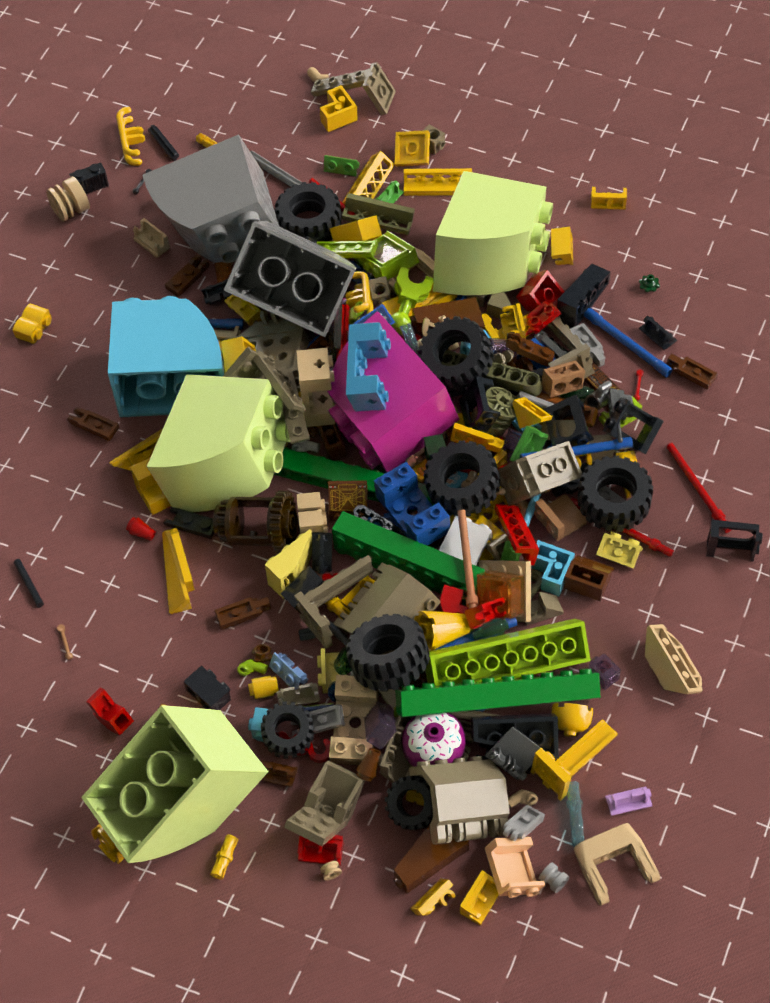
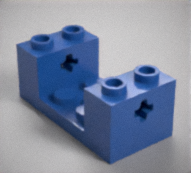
M407 461L374 480L376 498L407 538L428 546L447 535L450 529V516L439 502L432 506L418 488L417 474ZM411 509L418 511L415 515H409L407 512Z

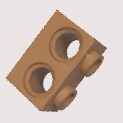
M576 360L543 369V390L552 398L582 389L585 370Z

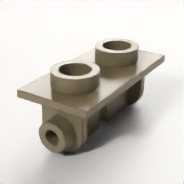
M310 682L299 685V689L296 690L295 687L280 688V691H276L279 706L284 701H287V705H291V701L296 702V706L320 701L317 683L313 684Z

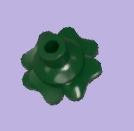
M651 274L644 275L642 279H639L640 289H644L645 292H655L660 287L659 279L654 278V275Z

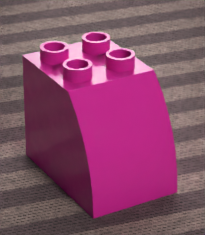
M377 311L364 323L380 322L382 328L386 330V337L390 339L391 349L388 350L387 357L367 359L368 365L367 369L364 370V375H378L380 381L384 383V389L388 391L389 401L386 402L385 410L355 411L346 396L347 342L333 368L335 382H331V390H327L335 404L328 412L338 424L337 427L350 444H355L359 449L360 456L372 470L380 464L386 472H389L405 463L407 458L423 449L424 437L442 434L460 419L443 383Z

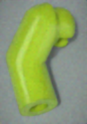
M249 659L237 667V672L241 676L249 675L255 671L265 674L268 665Z

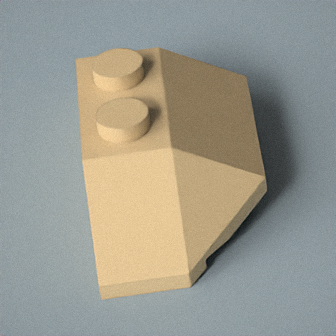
M663 624L649 625L646 632L645 657L656 674L659 683L665 690L682 694L701 693L703 691L702 678L682 644L671 633L666 631L667 628Z

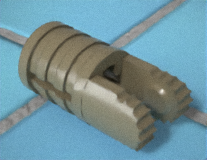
M505 350L502 353L497 352L491 359L493 362L506 365L513 359L514 352L511 350Z

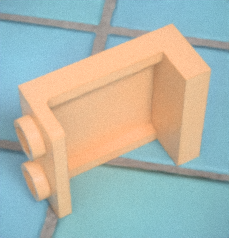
M525 837L523 840L518 838L515 841L510 838H495L485 847L499 896L515 898L519 895H527V897H532L539 894V891L545 886L544 881H536L527 850L533 845L531 837Z

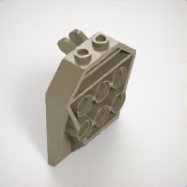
M266 310L260 311L262 321L255 322L238 337L243 336L255 346L256 351H261L267 356L272 355L277 369L283 366L286 369L297 367V350H307L310 341L304 327L287 319L279 318L278 315L271 312L272 320H269Z

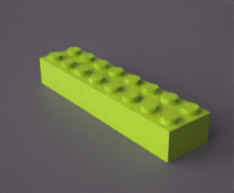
M571 619L429 651L430 659L426 666L428 683L440 686L443 681H454L455 684H462L464 679H474V682H482V678L494 677V680H502L501 676L513 675L515 679L520 678L521 674H537L589 662L591 660L585 623L582 620Z

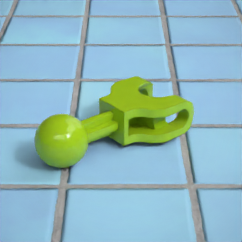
M402 266L394 284V290L398 295L397 303L401 305L398 312L391 315L395 321L391 326L399 335H404L410 330L411 320L408 316L410 309L415 308L417 303L427 299L433 284V278L426 276L422 283H413L408 278L409 269Z

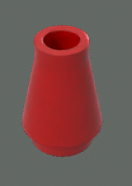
M132 517L126 527L129 534L152 541L156 535V531L139 517Z

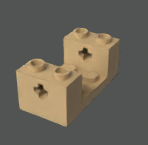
M328 348L297 350L301 399L303 400L302 404L306 408L303 412L306 426L335 424L334 419L328 412L334 405L327 390H331V382H335L334 371L329 369V367H333L332 355H328Z
M336 675V705L340 704L343 707L345 726L334 728V734L331 737L329 758L335 764L359 765L368 749L375 748L379 689L374 691L369 689V687L362 686L354 676ZM353 718H359L361 725L358 728H352L350 721Z

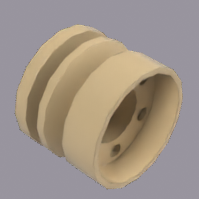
M73 176L62 182L63 189L59 185H55L54 189L49 188L46 190L51 208L63 222L68 220V216L70 218L74 217L73 209L80 214L90 208L85 191Z

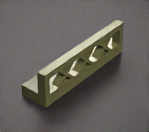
M348 193L342 219L354 222L364 219L365 216L377 215L381 229L409 235L415 209ZM348 211L355 212L356 215H349L347 213ZM381 220H389L390 223H382ZM398 224H406L407 228L399 227Z

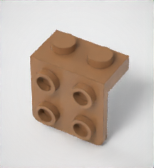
M567 495L559 497L548 505L542 498L535 502L534 514L536 518L546 527L547 531L556 541L561 540L587 524L586 517L581 514L580 510Z

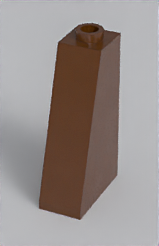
M476 297L416 307L412 309V316H410L411 327L414 326L416 333L422 334L424 318H428L430 322L435 324L439 321L438 318L443 315L450 319H453L454 316H460L461 319L466 317L471 321H475L483 330L485 329Z
M429 825L395 867L394 883L400 890L404 889L408 894L469 850V841L457 842L454 840L452 833V841L450 843L435 845L431 841Z

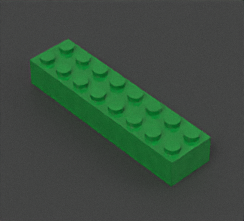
M342 511L332 528L334 549L338 553L352 556L355 560L363 559L369 555L372 567L377 569L381 563L394 566L410 574L430 591H436L442 594L444 585L462 589L464 593L461 604H466L467 589L463 560ZM472 564L475 595L479 600L485 588V569Z

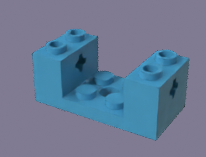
M380 322L349 324L346 396L355 411L385 410L386 402L389 401L388 391H385L384 383L380 381L378 375H364V370L367 369L368 365L367 359L387 357L388 350L391 349L390 339L386 337V330L382 328Z

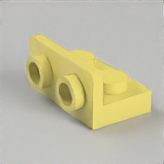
M611 531L610 534L604 533L596 555L634 569L638 556L643 549L639 545L640 542L631 538L628 541L620 539V534Z
M321 648V655L317 656L318 668H321L322 674H318V686H322L323 693H335L336 675H347L346 652L325 653V648Z

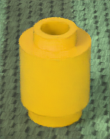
M276 676L251 679L252 683L248 684L250 696L254 695L255 699L274 696V693L279 691Z

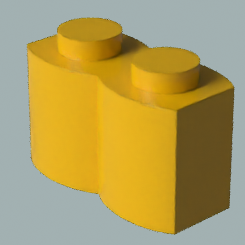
M31 303L28 304L22 316L13 327L15 337L33 344L42 337L43 330L51 323L52 318L49 310Z

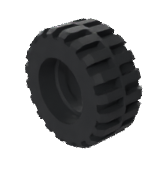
M301 182L300 185L294 184L292 188L288 187L285 189L284 194L281 193L275 203V214L279 227L303 238L310 237L317 242L332 240L330 228L341 225V206L338 196L333 193V190L329 187L326 188L323 184L317 185L316 182H311V184H306V182ZM305 211L320 213V215L311 219L296 217V215Z
M454 316L453 319L449 317L443 319L444 321L441 323L438 321L434 324L435 327L433 329H428L426 332L427 336H423L421 340L423 346H419V353L421 354L419 358L443 383L448 391H454L455 388L457 391H463L465 387L468 388L476 376L482 377L488 374L489 370L487 368L492 366L493 361L491 358L494 354L491 341L475 321H471L466 317L461 319L460 316ZM458 342H468L471 344L470 352L463 362L455 366L442 365V357L451 345Z
M459 441V443L455 444L454 442L448 443L449 446H442L438 449L439 452H434L430 456L431 461L428 460L425 465L424 483L432 503L437 504L439 502L448 515L453 513V516L456 517L458 516V510H465L466 517L471 516V513L476 512L478 514L482 512V508L487 509L491 505L490 501L496 499V493L500 490V475L496 461L489 450H486L481 444L477 446L476 442L469 441V443H465V441ZM468 469L479 473L477 479L467 487L452 488L446 485L448 478L457 471Z
M606 456L602 457L601 461L599 459L593 461L592 466L588 465L580 477L577 502L581 514L586 516V520L589 523L594 522L595 527L599 529L601 527L606 528L605 531L614 529L616 532H621L624 528L627 530L634 528V524L639 525L646 518L651 506L653 496L651 476L647 475L648 471L644 467L640 468L638 462H632L627 457L623 459L619 458V456H613V458ZM606 485H619L626 488L633 497L625 502L614 503L602 498L598 490Z
M384 614L382 617L377 618L376 616L368 622H363L361 627H357L353 631V635H350L346 645V655L355 679L362 686L369 687V689L374 691L378 689L382 692H387L388 689L394 691L398 690L401 686L410 685L412 680L416 681L419 678V674H423L430 659L429 649L421 626L410 617L405 615L401 617L400 614L390 616L389 614ZM395 650L391 653L380 655L386 651Z

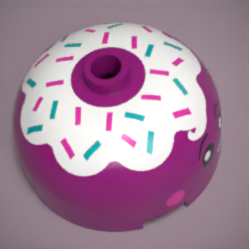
M450 713L413 716L403 731V753L413 767H417V762L430 761V765H435V760L447 759L448 763H453L454 759L461 758L464 753L465 733L457 718Z

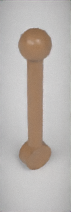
M60 624L57 626V630L61 633L66 651L65 658L71 660L73 654L69 650L64 633L66 629L64 625Z

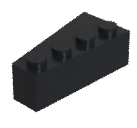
M592 263L557 299V308L561 312L559 317L564 325L567 324L571 329L581 323L586 310L592 308L608 286L610 271Z
M554 713L471 717V732L474 742L495 745L514 727L545 750V752L548 751L554 758L559 759L558 717Z

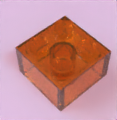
M486 571L477 574L478 606L504 597L505 603L497 606L499 613L507 612L503 618L512 619L524 615V575L498 571Z

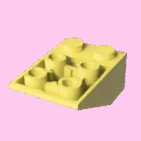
M310 529L305 533H301L293 543L286 545L279 554L271 557L265 564L268 585L283 599L284 597L281 593L307 568L311 559L312 532Z

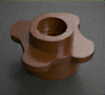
M266 644L255 646L252 650L254 655L253 661H271L273 656L270 653L271 648Z

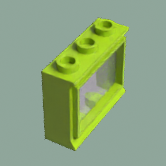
M389 231L373 240L378 243V248L373 258H354L357 265L364 268L366 272H370L375 278L386 276L387 281L398 275L401 266L410 268L419 263L415 247Z

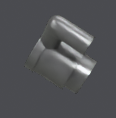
M606 381L596 391L589 394L585 399L586 405L595 407L598 411L607 405V392L612 387V383Z

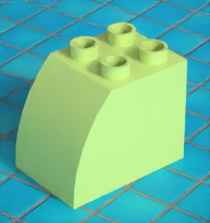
M463 171L436 233L433 291L454 295H488L524 287L529 273L538 274L542 253L537 251L546 252L549 243L550 231L545 230V224L550 223L553 203L545 201L547 187Z
M186 374L147 465V468L171 506L189 512L214 510L223 500H229L231 497H253L269 488L274 473H279L282 469V452L286 442H290L283 414L282 399L276 395L268 379Z
M161 705L81 798L128 863L143 862L176 852L215 832L268 771L220 710Z

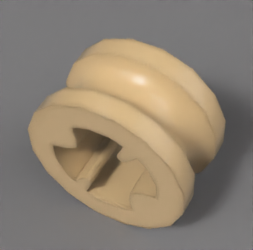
M337 861L328 862L320 868L321 873H324V880H332L341 875L342 870L338 868L339 863Z

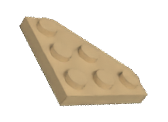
M479 560V567L485 569V589L494 600L504 597L505 603L499 606L501 610L507 612L506 616L514 615L519 622H530L531 561Z

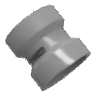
M552 862L542 871L539 879L549 883L550 889L554 893H558L568 882L569 876L565 872L558 871V866Z

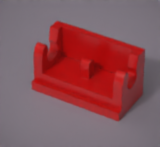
M504 597L464 610L470 630L495 622V619L505 616L506 611L501 613L497 611V606L505 603Z
M335 835L323 846L300 836L297 852L299 853L298 861L318 864L337 861L339 866H341L344 847L343 836Z

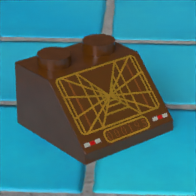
M328 481L330 521L336 522L342 511L351 514L358 505H364L368 508L367 481ZM359 512L358 517L361 518L363 513Z

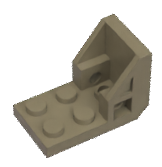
M569 441L527 455L498 469L500 475L499 483L501 488L506 490L504 496L508 505L518 504L552 488L577 480L582 474Z
M328 760L311 787L304 807L287 819L284 828L323 846L347 826L354 813L365 780Z

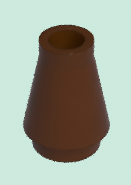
M374 748L368 749V752L356 768V775L365 781H372L376 777L381 752Z

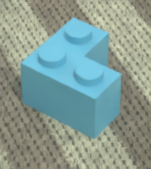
M538 540L536 544L539 547V552L535 565H531V568L544 573L541 583L542 591L560 596L564 586L565 574L575 557V553Z

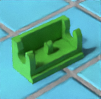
M526 426L510 460L520 459L521 453L541 451L549 435L532 426Z

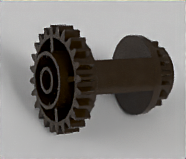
M278 491L274 497H231L229 500H223L214 510V533L217 537H220V541L228 542L230 545L272 546L274 551L279 554L286 545H290L295 541L294 537L297 532L298 518L294 497H292L290 491ZM244 507L268 508V536H257L258 532L250 531L249 536H243L245 523Z

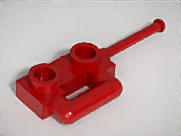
M542 302L526 316L528 320L526 323L530 327L526 332V336L533 332L535 334L539 333L561 315L559 309L552 302Z

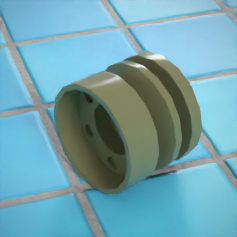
M491 387L485 392L489 410L499 411L501 414L487 434L499 437L507 431L510 424L516 418L512 403L517 398L504 388ZM477 405L471 414L472 422L477 418Z

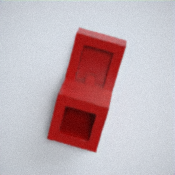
M444 585L440 597V612L465 614L464 610L469 609V607L461 605L464 590Z
M101 687L86 701L99 722L118 735H121L134 722L125 708L116 704L105 689Z

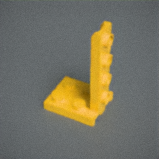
M602 719L556 761L550 752H545L540 748L535 752L531 772L533 774L536 773L543 780V784L548 789L551 788L561 801L567 796L572 776L617 737L618 733Z

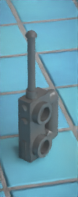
M610 388L607 392L609 416H611L613 407L620 398L628 399L633 404L632 396L624 394V390ZM625 412L621 420H625L626 417L633 416ZM619 422L617 426L618 442L622 443L623 438Z

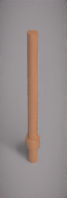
M458 510L467 589L466 606L470 609L478 606V597L475 595L466 512L465 510Z

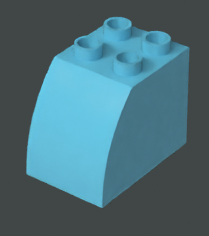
M166 296L161 300L128 298L124 301L112 302L108 376L119 417L169 415L186 374L220 377L224 375L221 350L214 329L204 314L188 299Z

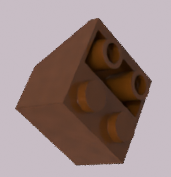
M577 555L571 561L565 574L563 588L601 602L614 568Z

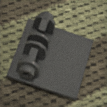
M512 727L485 756L516 780L523 781L527 777L525 771L533 764L535 752L541 747Z

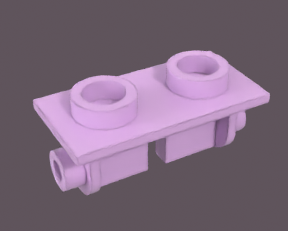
M646 787L605 796L611 816L652 807L650 800L651 791Z

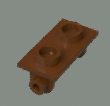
M260 760L268 771L261 781L293 787L298 770L297 767Z

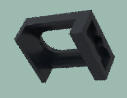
M476 376L459 400L465 426L484 433L489 431L501 414L499 411L489 410L485 392L494 386L492 379ZM477 405V418L472 422L469 408H475Z
M577 395L543 409L553 416L551 420L545 421L552 446L569 441L571 447L585 445L589 441L594 440V437L588 431L582 411L585 409L584 404ZM573 415L576 426L574 433L569 437L560 436L555 420H561Z
M620 398L615 403L611 416L605 421L602 431L618 439L617 426L624 413H629L645 423L637 439L632 438V449L646 454L664 421L630 403V400ZM621 431L622 438L631 437Z
M711 520L707 537L706 557H714L716 547L751 550L750 561L753 562L755 554H759L760 544H762L763 533L759 532L760 525ZM719 528L748 531L753 536L747 539L719 536Z

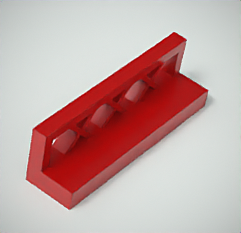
M495 504L494 510L515 553H522L524 560L531 561V565L534 566L539 547L518 506Z

